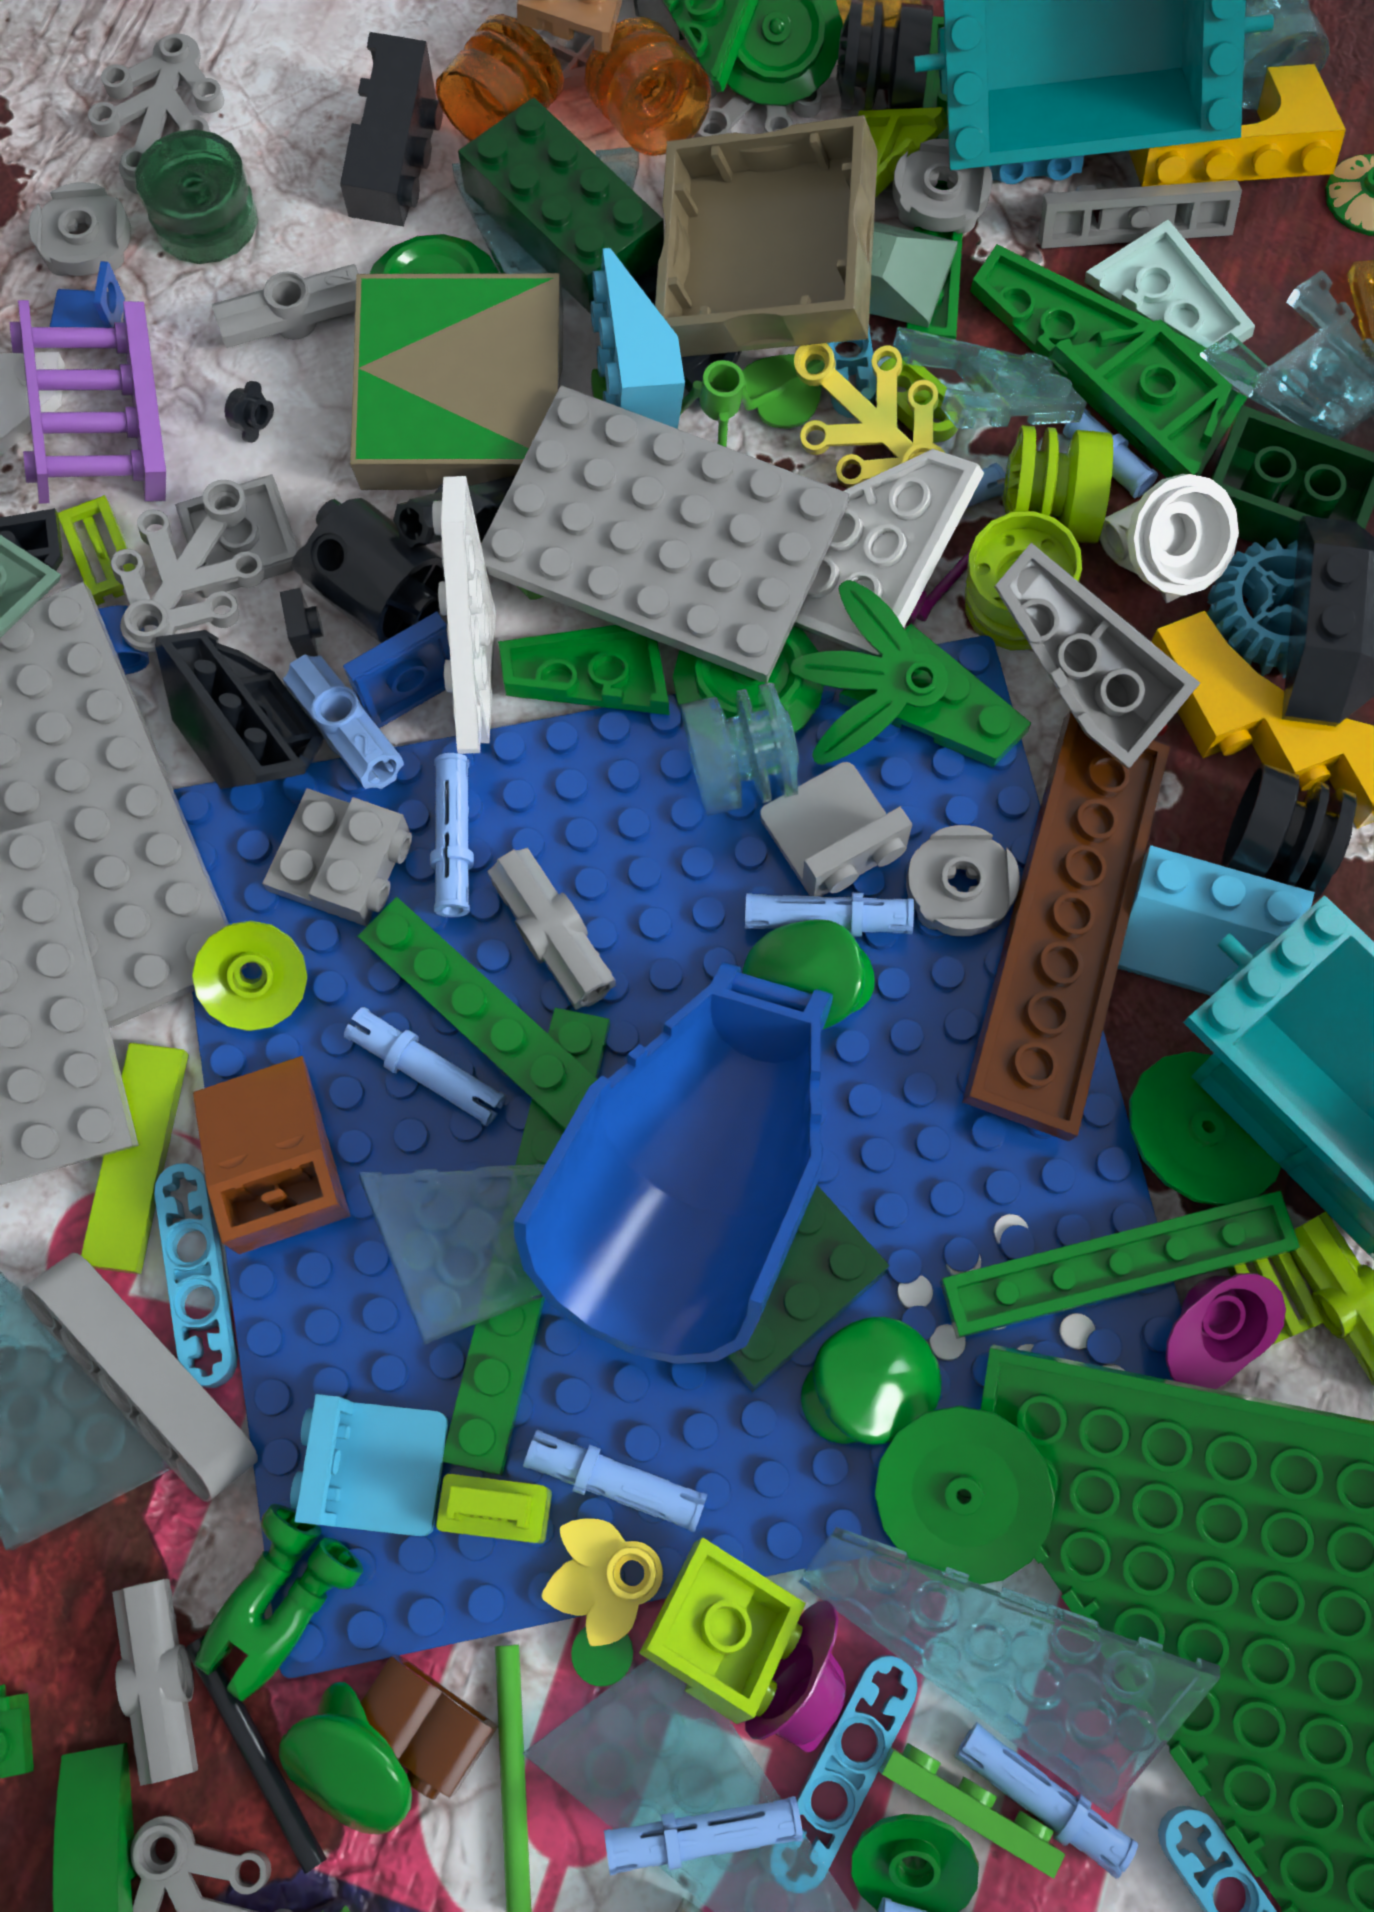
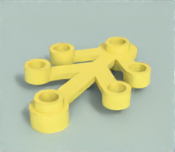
M827 343L801 345L795 353L794 366L798 378L809 386L821 385L860 422L826 425L820 420L807 422L800 432L801 443L805 451L812 455H819L826 452L831 446L883 444L897 457L863 460L855 454L843 456L836 465V474L839 483L845 488L853 487L931 449L944 452L941 447L933 443V411L938 405V389L931 381L918 380L908 390V404L914 412L913 442L897 428V377L902 371V356L899 350L893 346H882L872 356V370L877 377V408L835 369L834 353ZM886 356L893 357L896 360L895 367L888 371L881 370L877 365L879 360ZM812 360H821L824 362L825 367L820 373L811 374L806 370L807 365ZM918 391H929L933 396L932 400L926 405L917 404L913 398ZM814 430H820L825 434V439L818 445H811L806 440L808 434ZM849 464H856L861 468L860 475L855 479H847L842 475L843 469Z

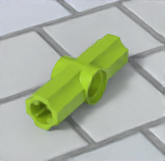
M1324 1212L1294 1229L1300 1248L1290 1252L1313 1290L1311 1296L1325 1322L1323 1323L1324 1326L1334 1336L1345 1340L1374 1386V1270L1367 1265L1359 1263L1327 1212Z

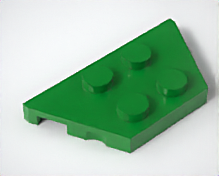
M1161 319L1138 324L1129 330L1118 328L1099 332L1098 339L1091 342L1072 345L1070 339L1061 340L1055 345L1052 358L1176 475L1191 474L1197 476L1233 386Z

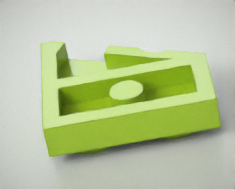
M943 107L859 111L857 116H865L878 151L875 197L894 180L896 165L907 151V157L919 151L920 143L935 139L946 128L948 120Z

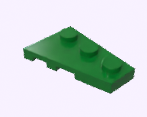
M910 624L905 631L911 640L914 653H928L941 660L948 672V687L943 697L931 706L918 708L906 704L891 725L899 728L905 725L933 737V741L936 744L994 767L1028 733L1031 722L914 625ZM924 670L915 671L911 675L913 684L919 688H926L932 682L931 676ZM844 689L840 692L839 703L853 707L858 702L877 693V691Z
M610 625L498 642L506 696L670 715L658 641L618 625Z

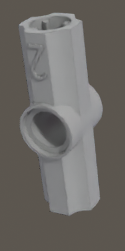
M355 264L305 278L294 272H279L267 280L263 290L213 303L214 315L226 348L275 334H280L284 338L292 340L302 339L311 334L317 322L355 312L356 275L359 274Z
M528 847L522 850L514 849L498 858L495 865L487 871L489 878L503 902L517 919L515 920L516 927L536 960L540 964L545 962L575 1010L585 1006L589 1007L604 998L616 986L615 979L610 969L600 958L598 951L595 950L587 938V929L568 897L563 892L557 893Z
M162 1579L114 1591L112 1594L122 1657L116 1666V1691L122 1712L131 1719L140 1786L193 1773L198 1770L188 1702L193 1698L194 1692L193 1671L185 1646L179 1644L170 1580Z

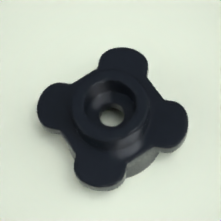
M249 381L245 384L244 388H236L229 394L225 403L224 413L227 423L231 427L242 431V439L253 443L258 439L259 431L264 429L272 419L274 406L271 401L266 400L263 396L261 384L256 381Z

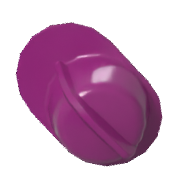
M1239 1273L1232 1277L1211 1276L1194 1285L1188 1291L1182 1303L1181 1316L1174 1323L1167 1340L1166 1363L1171 1378L1177 1382L1217 1389L1226 1384L1245 1366L1262 1355L1274 1344L1284 1326L1286 1307L1282 1292L1273 1281L1257 1273Z
M827 1600L817 1601L801 1614L797 1622L802 1626L801 1637L790 1656L785 1660L781 1659L772 1678V1680L777 1682V1689L769 1707L760 1717L755 1716V1718L745 1721V1731L752 1739L763 1740L776 1734L789 1743H793L799 1749L812 1752L818 1747L838 1718L844 1705L846 1684L843 1670L831 1654L837 1635L838 1615L836 1607Z

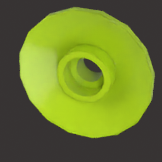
M251 920L228 924L211 934L196 955L192 973L196 997L208 1014L228 1027L247 1031L270 1028L289 1017L303 999L308 977L304 955L293 939L273 925ZM246 963H256L262 969V975L256 979H248L242 974L241 967Z

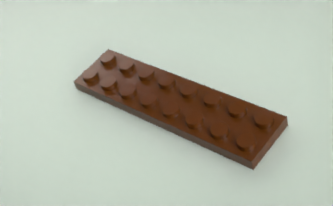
M1071 710L1064 717L966 1085L963 1103L1068 1142L1078 1136L1170 749L1169 746L1153 740L1133 765L1127 769L1084 733Z

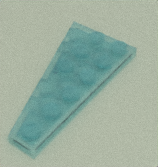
M545 1164L477 1167L476 1170L437 1172V1169L414 1170V1173L381 1175V1172L359 1173V1180L423 1344L544 1297L523 1270L514 1238V1219Z
M0 1271V1537L5 1550H15L171 1470V1468L40 1323L26 1304L22 1291Z
M835 1527L803 1571L799 1583L823 1601H829L840 1614L1107 1814H1109L1220 1679V1665L1197 1658L1196 1663L1164 1652L1162 1644L1140 1636L1138 1642L1101 1629L1096 1620L1002 1587L1001 1592L969 1581V1574L946 1567L945 1572L909 1559L905 1551Z
M649 1659L522 1753L613 1829L661 1821V1814L674 1812L675 1818L782 1799L731 1721L685 1692L684 1690L687 1686L685 1682ZM804 1832L802 1835L803 1841L778 1843L682 1861V1868L669 1870L668 1864L659 1865L663 1871L713 1912H856Z

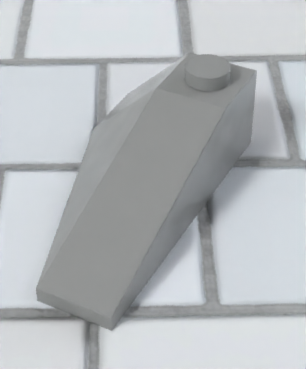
M1032 543L1028 545L994 586L1084 733L1127 769L1133 765L1200 684L1199 681Z

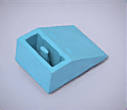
M611 248L602 249L601 271H593L592 273L594 301H591L590 306L592 329L594 333L599 332L601 344L597 346L599 377L606 378L607 391H603V401L678 429L685 387L678 336Z

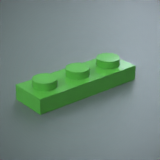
M907 1743L903 1753L892 1747L890 1748L879 1769L882 1775L1051 1878H1055L1065 1854L1049 1843L1054 1833L1052 1829L1019 1810L1015 1821L996 1811L992 1807L997 1796L964 1776L958 1787L938 1776L936 1773L941 1762L910 1743Z

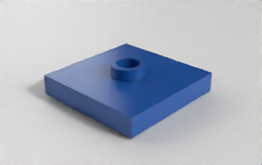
M435 612L343 665L351 687L356 693L362 708L379 729L446 690L444 664L445 660H450L447 625L439 613Z

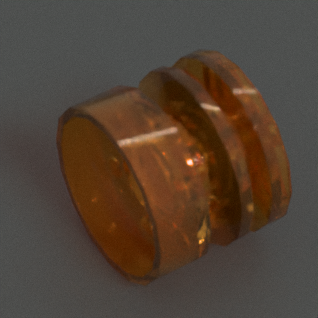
M496 14L489 15L466 42L464 50H461L436 79L435 93L441 109L451 124L471 142L533 97L548 110L550 105L563 91L564 76L560 62L552 49L534 29L518 24L517 18Z
M645 17L624 19L616 24L609 53L595 50L593 46L586 61L584 78L589 99L636 152L649 156L666 154L667 141L692 138L699 131L710 105L711 88L708 76L659 22Z

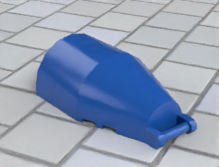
M722 962L711 984L664 1023L663 1033L646 1047L640 1044L627 1054V1063L607 1079L602 1075L590 1085L514 1219V1238L523 1270L550 1305L590 1335L631 1354L670 1363L715 1362L747 1346L760 1320L821 1176L823 1162V1144H821L822 1100H820L821 1031L830 1012L833 999L832 993L815 989L811 994L741 973L740 966Z

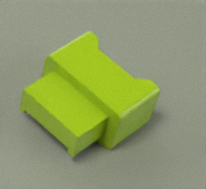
M447 1474L443 1479L436 1526L442 1532L542 1544L547 1536L552 1491L548 1487L538 1484Z

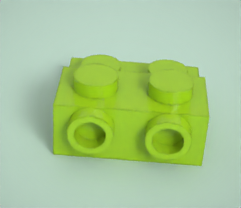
M702 1537L694 1542L639 1654L687 1684L685 1692L732 1722L739 1724L753 1719L755 1716L760 1717L769 1707L777 1689V1682L772 1680L780 1660H785L790 1656L801 1637L802 1626L797 1622L806 1603Z

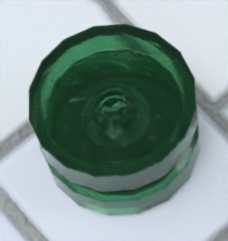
M203 130L176 131L156 140L142 154L135 170L136 190L148 213V219L154 234L165 251L182 261L196 264L220 262L237 254L252 239L258 224L257 205L247 182V174L242 159L232 143L216 133Z

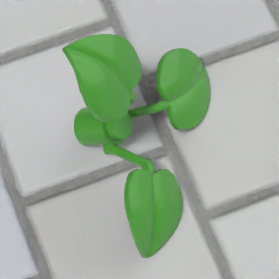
M795 354L761 358L750 363L743 370L733 362L720 360L711 363L705 369L702 382H693L692 390L682 399L680 415L699 397L703 412L709 418L718 421L717 444L727 447L729 418L738 412L741 402L748 411L757 408L758 416L765 424L774 428L790 429L805 424L815 414L819 405L822 386H809L798 378L794 366ZM812 360L807 365L806 370L811 374H818L824 369L825 364L821 360ZM592 369L591 387L593 397L603 401V391H607L606 378L599 377L598 369Z

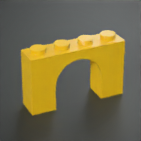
M1315 64L1267 67L1257 110L1261 122L1241 125V138L1128 150L1141 187L1334 174L1346 129Z

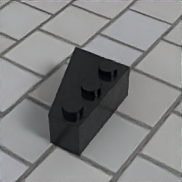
M369 32L367 49L371 51L373 67L370 79H360L358 94L367 98L361 124L352 123L340 186L348 217L404 227L409 208H415L418 203L420 193L419 176L421 169H427L430 164L432 151L431 137L433 130H440L443 119V103L441 100L436 99L426 41Z

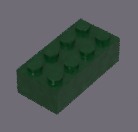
M534 97L458 150L465 193L548 273H559L561 286L590 314L591 301H594L592 273L593 271H601L602 249L611 248L634 280H637L658 264L664 245V219Z

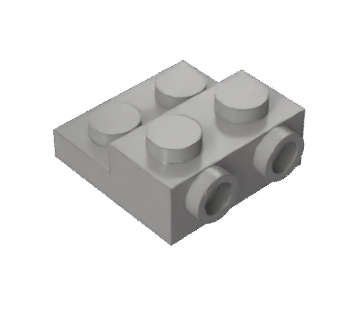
M307 788L262 884L271 893L367 926L373 912H380L386 904L390 892V881H388V878L395 863L401 864L405 860L410 849L412 834L409 832L410 830L403 814L352 797L349 803Z

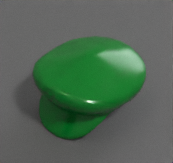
M823 919L798 921L780 926L768 932L749 951L742 969L743 974L811 994L815 989L832 993V1004L823 1029L841 1022L850 1014L860 1010L871 998L875 984L871 961L867 954L859 947L853 935L842 925Z
M868 1317L854 1321L830 1336L817 1352L814 1367L807 1374L801 1389V1406L804 1415L813 1430L831 1442L841 1444L861 1442L869 1445L892 1442L900 1429L925 1412L933 1411L937 1408L942 1387L939 1363L924 1337L910 1325L900 1320L889 1317Z
M345 1682L333 1683L323 1693L317 1714L301 1719L283 1735L279 1745L281 1764L291 1781L320 1808L341 1824L366 1834L380 1835L391 1832L401 1824L411 1809V1783L386 1739L369 1724L364 1709L352 1687Z

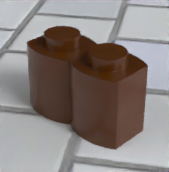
M393 1655L389 1658L361 1701L369 1724L386 1739L398 1761L409 1770L407 1776L411 1786L432 1800H435L439 1793L448 1798L457 1793L498 1728L493 1721L447 1690L434 1678L400 1655Z

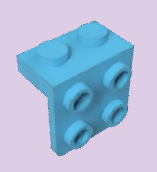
M316 1394L314 1407L306 1410L301 1426V1443L303 1446H307L303 1471H297L290 1493L291 1508L297 1509L295 1522L420 1537L429 1535L435 1525L443 1469L442 1461L449 1427L446 1415L438 1411L355 1403L338 1396Z

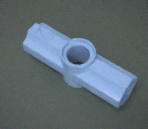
M304 654L291 662L289 671L283 678L284 684L321 731L329 748L342 758L365 789H383L395 781L398 771L404 765L402 757L362 708L356 693L342 683L321 655L312 657Z

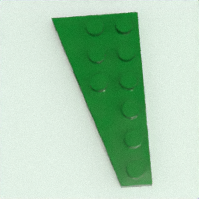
M996 244L974 277L970 292L1166 478L1176 476L1170 468L1052 358L1054 347L1061 340L1070 339L1072 345L1091 342L1098 339L1099 332L1118 328L1129 330L1138 324L1151 322L1152 320ZM1176 333L1233 385L1197 476H1201L1235 421L1242 405L1245 404L1256 386L1261 374Z

